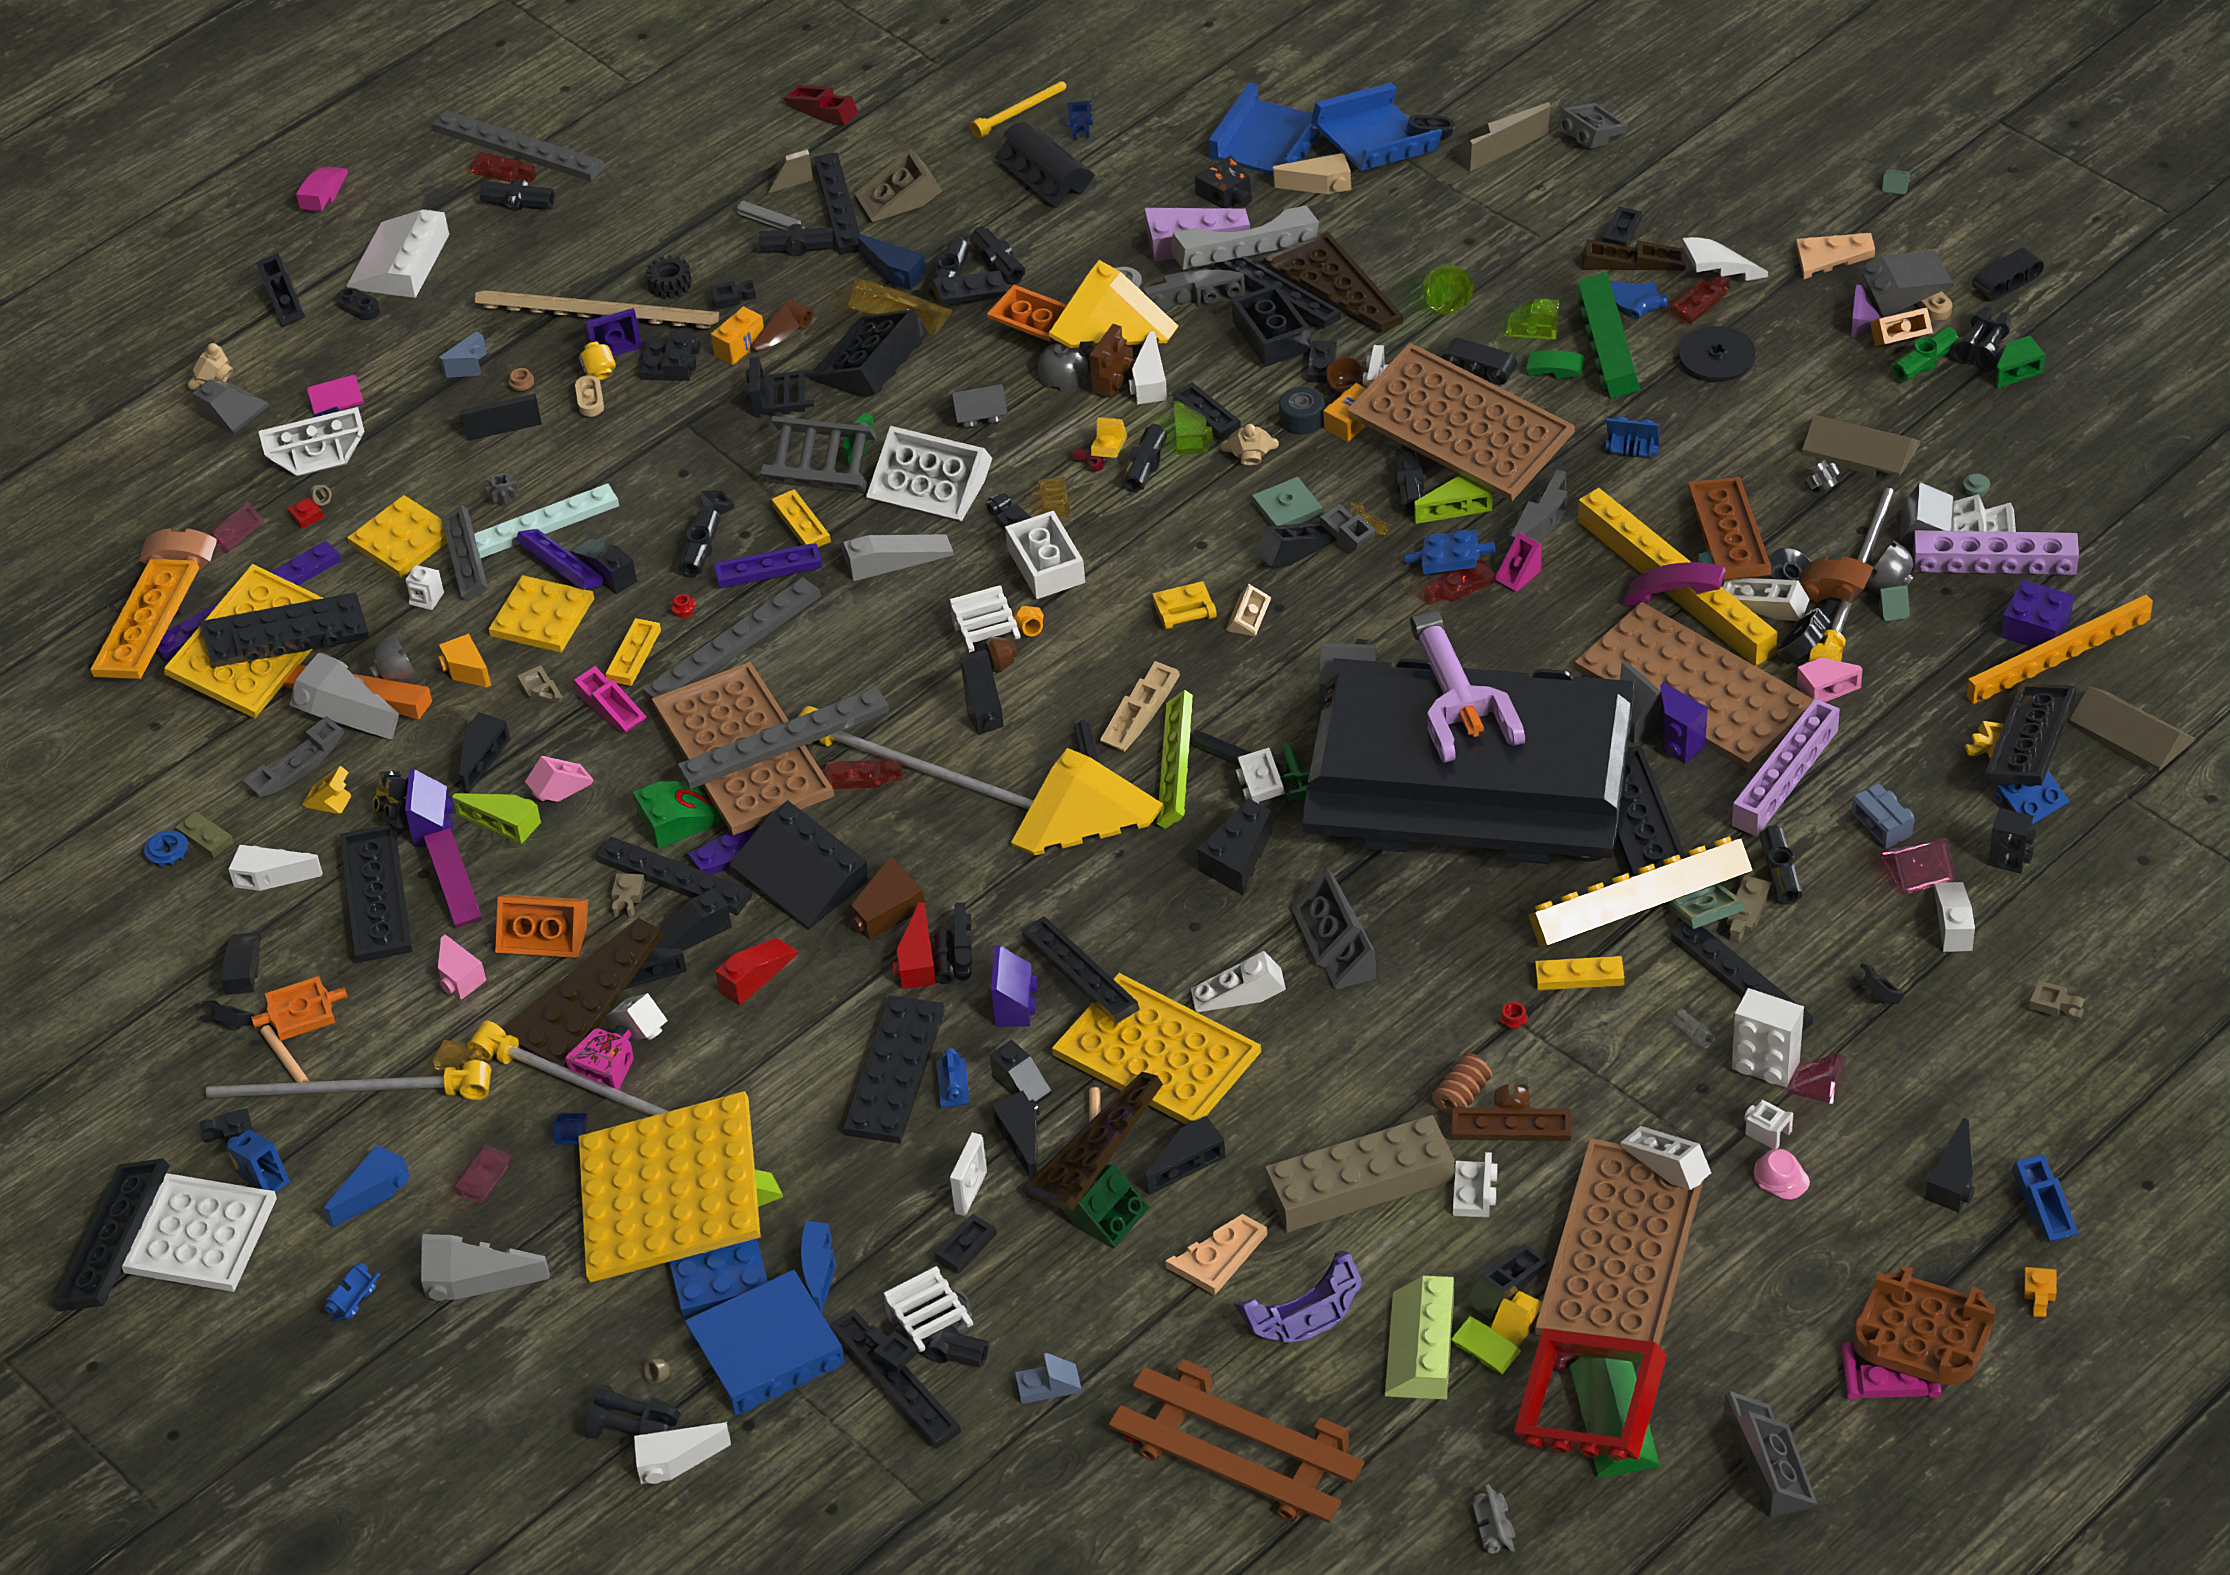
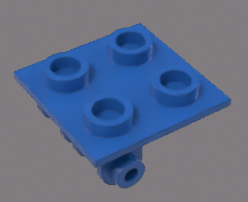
M1624 417L1606 418L1608 440L1606 441L1605 450L1610 451V454L1623 455L1625 443H1627V456H1629L1631 444H1634L1633 456H1637L1639 444V457L1652 458V456L1658 455V448L1660 447L1658 423L1646 419L1630 421Z
M2048 771L2042 786L2029 787L2020 784H1996L1998 788L1994 794L1998 802H2008L2015 812L2033 816L2032 825L2070 802Z

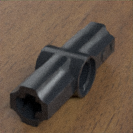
M515 179L511 184L483 181L479 194L481 201L505 204L507 208L513 211H520L524 206L552 209L555 198L554 189L530 186L521 179Z
M792 224L787 230L759 232L760 251L762 253L787 251L792 256H802L807 250L834 249L835 247L834 229L832 227L807 229L802 224Z
M979 226L974 229V232L970 235V243L981 253L986 267L989 270L995 269L1000 271L1007 283L1010 282L1014 285L1021 282L1023 276L1026 275L1025 268L1013 256L1010 245L1005 240L1000 242L988 228Z
M960 237L950 240L944 254L937 258L938 267L932 281L937 278L961 276L960 271L970 251V244ZM930 283L928 287V295L933 297L934 300L937 301Z
M1151 424V426L1146 427L1139 444L1133 445L1131 449L1129 466L1122 479L1123 486L1129 492L1138 493L1140 490H1144L1151 472H1156L1159 467L1161 450L1167 440V431L1161 425Z
M1402 445L1396 450L1395 454L1397 492H1400L1402 511L1408 513V515H1415L1414 502L1423 497V469L1419 465L1418 452Z
M703 507L702 510H699L693 526L686 532L687 542L678 564L679 572L685 574L686 577L695 578L696 575L701 574L706 558L712 554V541L721 519L720 513L716 512L712 507Z
M1777 825L1767 826L1759 834L1768 866L1767 876L1773 883L1777 900L1783 902L1784 905L1794 904L1795 901L1802 898V889L1794 866V853L1789 848L1784 829L1779 828Z
M899 1322L896 1332L914 1344ZM918 1323L912 1326V1328L916 1330L925 1324ZM952 1325L921 1340L925 1346V1350L921 1352H924L928 1359L936 1363H946L950 1359L981 1367L987 1359L988 1341L960 1334Z

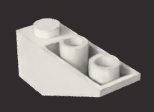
M239 845L229 867L234 887L258 891L320 877L323 874L318 855Z
M1265 951L1191 988L1197 1012L1258 1003L1286 990L1281 968Z

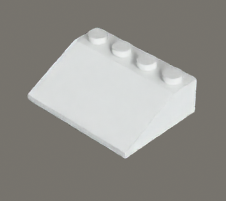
M419 210L381 222L351 276L347 287L356 288L360 291L416 298L449 236L445 213Z
M890 426L866 497L962 522L985 482L992 457L981 447Z

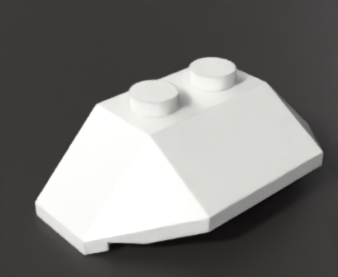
M355 407L258 432L265 457L295 476H301L346 465L364 434V428L359 409Z

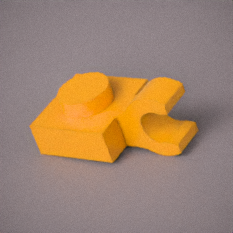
M2025 1267L2024 1299H2034L2033 1317L2046 1318L2048 1301L2056 1300V1269Z

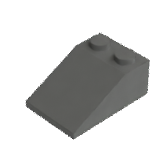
M1935 250L1884 255L1859 266L1866 285L1883 318L1954 286Z

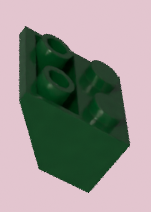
M1112 1163L1105 1165L1073 1212L1066 1209L1062 1210L1079 1230L1107 1246L1115 1248L1148 1211L1150 1206L1118 1167Z

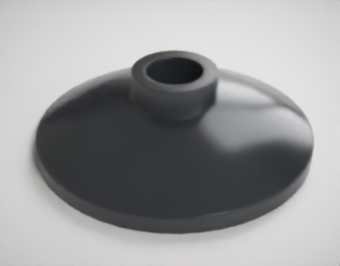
M1791 548L1778 549L1769 557L1771 564V575L1769 577L1770 579L1798 581L1804 568L1811 561L1797 550Z

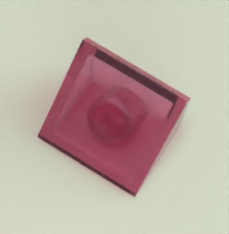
M1931 837L1881 851V857L1903 895L1934 887V883L1956 881V873L1947 838Z

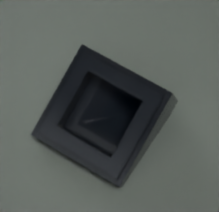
M701 491L700 495L704 507H712L720 515L734 509V503L723 491Z

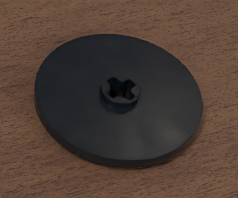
M1709 326L1695 330L1683 339L1679 347V359L1685 370L1700 379L1708 381L1736 379L1752 368L1756 358V349L1752 340L1744 333L1724 326Z

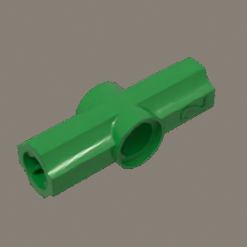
M1948 326L1930 338L1918 339L1913 350L1891 364V372L1895 379L1903 383L1921 371L1928 372L1936 367V361L1950 352L1953 344L1960 339L1956 334V330Z

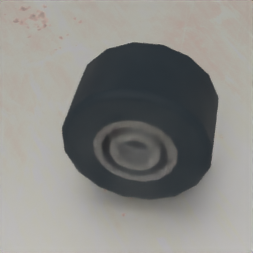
M1302 386L1287 390L1281 395L1279 400L1280 424L1285 430L1295 434H1309L1318 430L1324 423V397L1319 391L1311 387Z

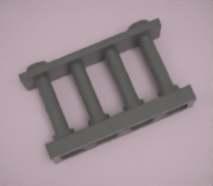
M782 414L781 417L772 416L773 424L777 430L781 431L775 462L771 465L763 464L761 474L766 482L866 493L867 482L859 473L865 439L876 440L877 435L870 425L862 422L850 425L796 419V417L788 414ZM791 431L805 433L800 463L796 468L785 465ZM816 434L830 435L824 468H821V471L811 470L809 467ZM840 437L855 438L849 471H846V473H838L834 470Z

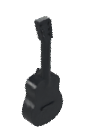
M1828 598L1822 608L1812 609L1794 624L1791 631L1775 649V653L1785 664L1788 665L1798 660L1818 644L1824 635L1825 628L1831 621L1829 616L1840 599Z

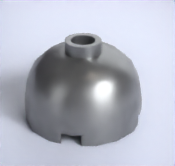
M1059 342L1048 346L1040 355L1038 376L1045 387L1052 389V386L1060 387V391H1068L1079 387L1085 382V376L1089 372L1088 363L1084 352L1080 348H1069Z
M1893 541L1873 568L1865 586L1880 594V589L1908 586L1914 578L1910 575L1913 568V559L1909 552L1903 546Z
M395 634L377 644L372 654L374 665L370 667L375 678L409 684L419 680Z

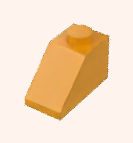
M469 634L439 644L441 656H438L440 667L443 672L448 671L452 680L482 687L491 686L487 667Z

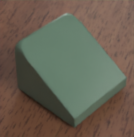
M1886 170L1883 179V192L1906 194L1910 173L1907 171Z
M1907 585L1880 589L1879 610L1884 621L1909 617Z

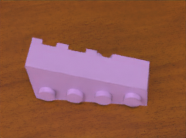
M1145 208L1146 231L1154 262L1175 259L1171 254L1173 232L1192 228L1217 232L1250 230L1246 209Z

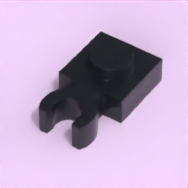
M746 280L740 285H736L735 281L711 286L716 309L740 304V299L752 300L756 298V291L752 280Z

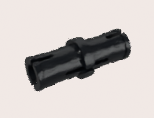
M940 929L934 934L935 951L933 953V961L936 963V980L941 984H949L954 980L952 932L947 929Z

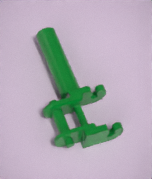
M1286 743L1282 746V751L1290 773L1284 774L1280 779L1283 785L1288 780L1290 785L1295 784L1299 786V789L1289 791L1286 794V799L1290 802L1292 801L1291 797L1294 796L1296 802L1305 800L1308 785L1303 786L1302 784L1308 783L1310 772H1301L1292 744Z

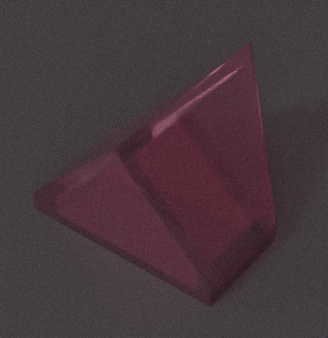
M1837 1052L1796 1068L1789 1091L1794 1095L1833 1104L1847 1059Z

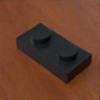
M1618 206L1603 236V242L1629 246L1642 220V211Z
M1337 341L1311 342L1307 373L1308 382L1328 383L1326 369L1327 366L1336 360Z
M972 1214L935 1252V1259L959 1274L997 1235L996 1227Z

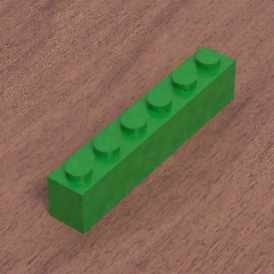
M1604 272L1578 280L1580 290L1576 291L1580 306L1585 305V307L1580 309L1584 322L1589 321V324L1585 325L1589 339L1594 338L1593 341H1590L1593 355H1599L1594 360L1598 373H1604L1599 375L1603 390L1608 389L1611 399L1641 390L1608 273Z

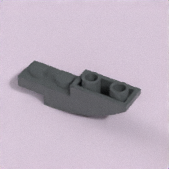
M1197 270L1164 276V283L1143 289L1144 294L1162 310L1195 301L1197 306L1200 307L1245 295L1244 275L1241 272Z
M1556 469L1552 479L1548 478L1546 481L1543 496H1539L1536 503L1528 501L1524 511L1520 510L1515 528H1511L1508 533L1507 543H1510V547L1518 532L1539 543L1561 521L1567 511L1565 471Z

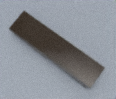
M1587 239L1582 252V270H1685L1686 251L1684 249L1644 241H1637L1634 248Z

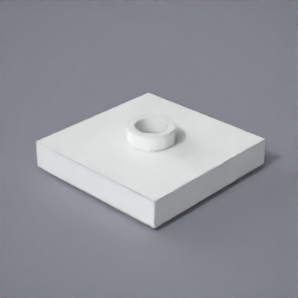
M973 1132L950 1176L955 1214L962 1216L967 1215L987 1173L983 1137Z

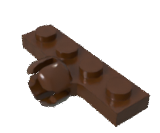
M1509 1084L1503 1085L1495 1090L1493 1107L1452 1108V1139L1571 1141V1109L1532 1108L1529 1105V1091L1526 1088L1515 1085V1098H1509Z

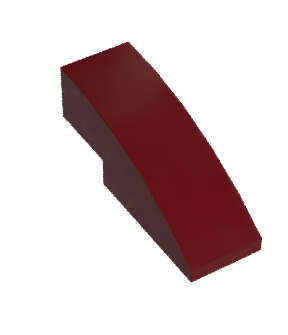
M797 85L784 97V101L795 109L832 124L845 126L858 113L852 96L834 95L831 87Z

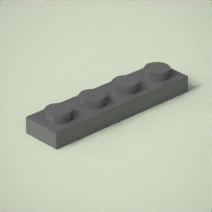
M461 505L441 519L461 597L469 601L488 589L468 509Z

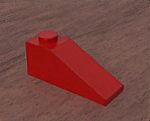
M924 903L918 904L897 948L898 961L893 962L895 979L901 978L902 989L936 985Z
M775 938L735 953L715 970L719 993L740 1006L798 955V951L779 938Z

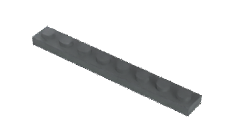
M447 110L433 123L435 132L591 182L604 169V163L601 159Z
M802 577L644 687V696L652 702L654 697L707 678L821 597L820 589Z
M875 687L679 763V772L689 789H693L888 713L889 705L878 687Z

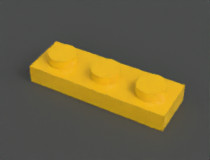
M795 489L772 498L774 509L802 545L817 543V546L820 547L831 542L830 534Z
M635 618L606 672V678L609 681L613 679L616 683L632 686L661 632L660 623Z
M1622 956L1535 961L1538 990L1624 986Z

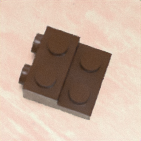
M1112 324L1090 354L1093 393L1109 398L1118 393V389L1121 388L1123 381L1129 378V374L1132 373V368L1135 364L1132 347L1124 345L1125 339L1122 336V326Z

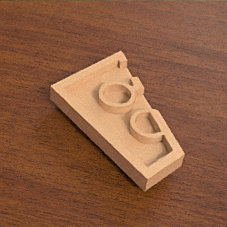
M1871 233L1809 237L1796 240L1797 253L1804 279L1812 277V273L1820 270L1824 273L1831 271L1833 266L1842 263L1850 265L1875 257V247Z
M1242 1214L1215 1230L1213 1236L1202 1243L1195 1242L1190 1245L1188 1251L1177 1258L1172 1256L1165 1261L1166 1268L1216 1295L1267 1236V1227Z

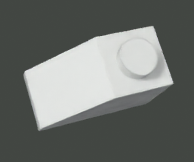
M648 993L625 999L606 1015V1018L615 1026L623 1025L627 1027L634 1040L653 1039L662 1031L660 1027L667 1022V1019Z

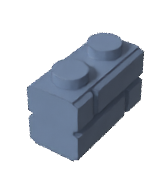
M1878 783L1868 788L1867 791L1864 790L1854 796L1852 814L1886 849L1896 845L1898 841L1902 842L1912 836L1915 822L1914 815L1910 809H1904L1897 802V798L1892 791H1886Z

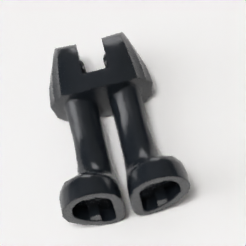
M1984 307L1972 316L1970 322L1972 325L1971 331L1953 344L1951 348L1952 358L1960 364L1970 362L1976 345L1982 336L1985 339L1976 349L1975 362L1981 370H1993L1999 360L1995 346L1998 340H2002L2009 334L2011 315L2001 312L1998 319L1993 321L1991 320L1993 309Z
M602 1384L597 1388L594 1395V1404H591L588 1410L585 1437L596 1439L605 1428L622 1430L636 1436L672 1431L670 1427H674L677 1424L681 1414L675 1407L661 1399L652 1397L649 1404L638 1402L618 1394L612 1387ZM610 1410L623 1411L642 1418L635 1419Z

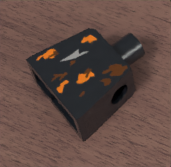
M1231 155L1195 175L1196 195L1220 208L1228 209L1237 203L1246 207L1252 201L1250 176Z

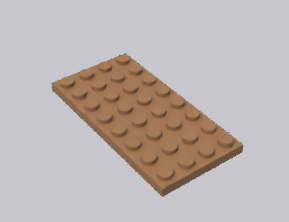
M1409 343L1347 409L1348 416L1511 501L1516 498L1575 432L1573 424L1412 343Z
M1643 602L1636 606L1575 661L1574 667L1575 670L1589 678L1620 680L1621 663L1626 660L1659 690L1660 685L1664 682L1708 707L1706 746L1747 770L1792 729L1814 700Z
M751 662L652 698L654 709L686 760L789 721ZM805 745L702 785L733 835L761 825L772 812L787 800L801 810L834 797L832 786Z
M1590 1138L1536 1323L1535 1334L1541 1335L1543 1328L1650 1341L1656 1342L1660 1346L1704 1180H1702L1699 1186L1691 1190L1670 1184L1623 1149L1621 1144Z

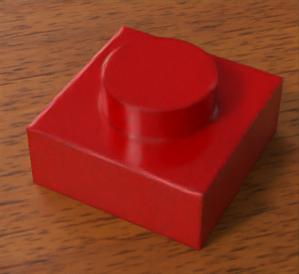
M310 497L287 508L289 516L301 529L324 518L322 510Z

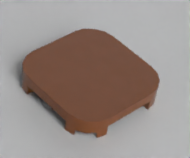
M1901 1266L1900 1272L1888 1273L1886 1275L1880 1272L1874 1280L1872 1292L1861 1317L1857 1318L1854 1346L1857 1353L1865 1360L1876 1365L1935 1383L1953 1385L1969 1380L1975 1373L1989 1340L1995 1316V1306H1992L1983 1297V1290L1972 1286L1970 1293L1967 1294L1912 1277L1913 1268Z

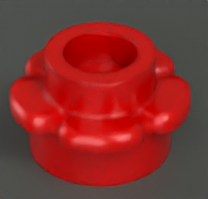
M680 594L671 600V611L678 618L690 617L694 613L696 601L690 598L689 595Z
M1509 1002L1503 1006L1499 1019L1508 1028L1516 1029L1527 1023L1528 1015H1526L1525 1007L1521 1003Z

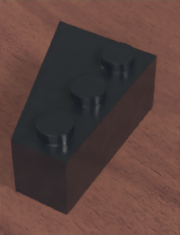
M1248 798L1197 849L1199 871L1243 896L1249 877H1252L1255 871V864L1258 858H1261L1272 834L1271 810Z

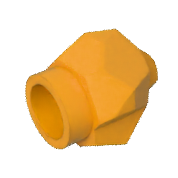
M1031 606L1018 607L1013 614V618L1016 620L1019 632L1027 636H1036L1041 632L1044 615L1040 608Z

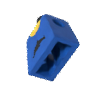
M252 1130L245 1131L239 1137H232L227 1142L226 1149L237 1173L253 1188L275 1191L276 1193L290 1182L273 1142Z

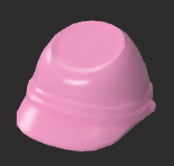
M1770 1150L1755 1163L1753 1175L1760 1189L1782 1199H1795L1801 1196L1809 1187L1810 1181L1807 1174L1803 1171L1797 1159L1786 1150Z

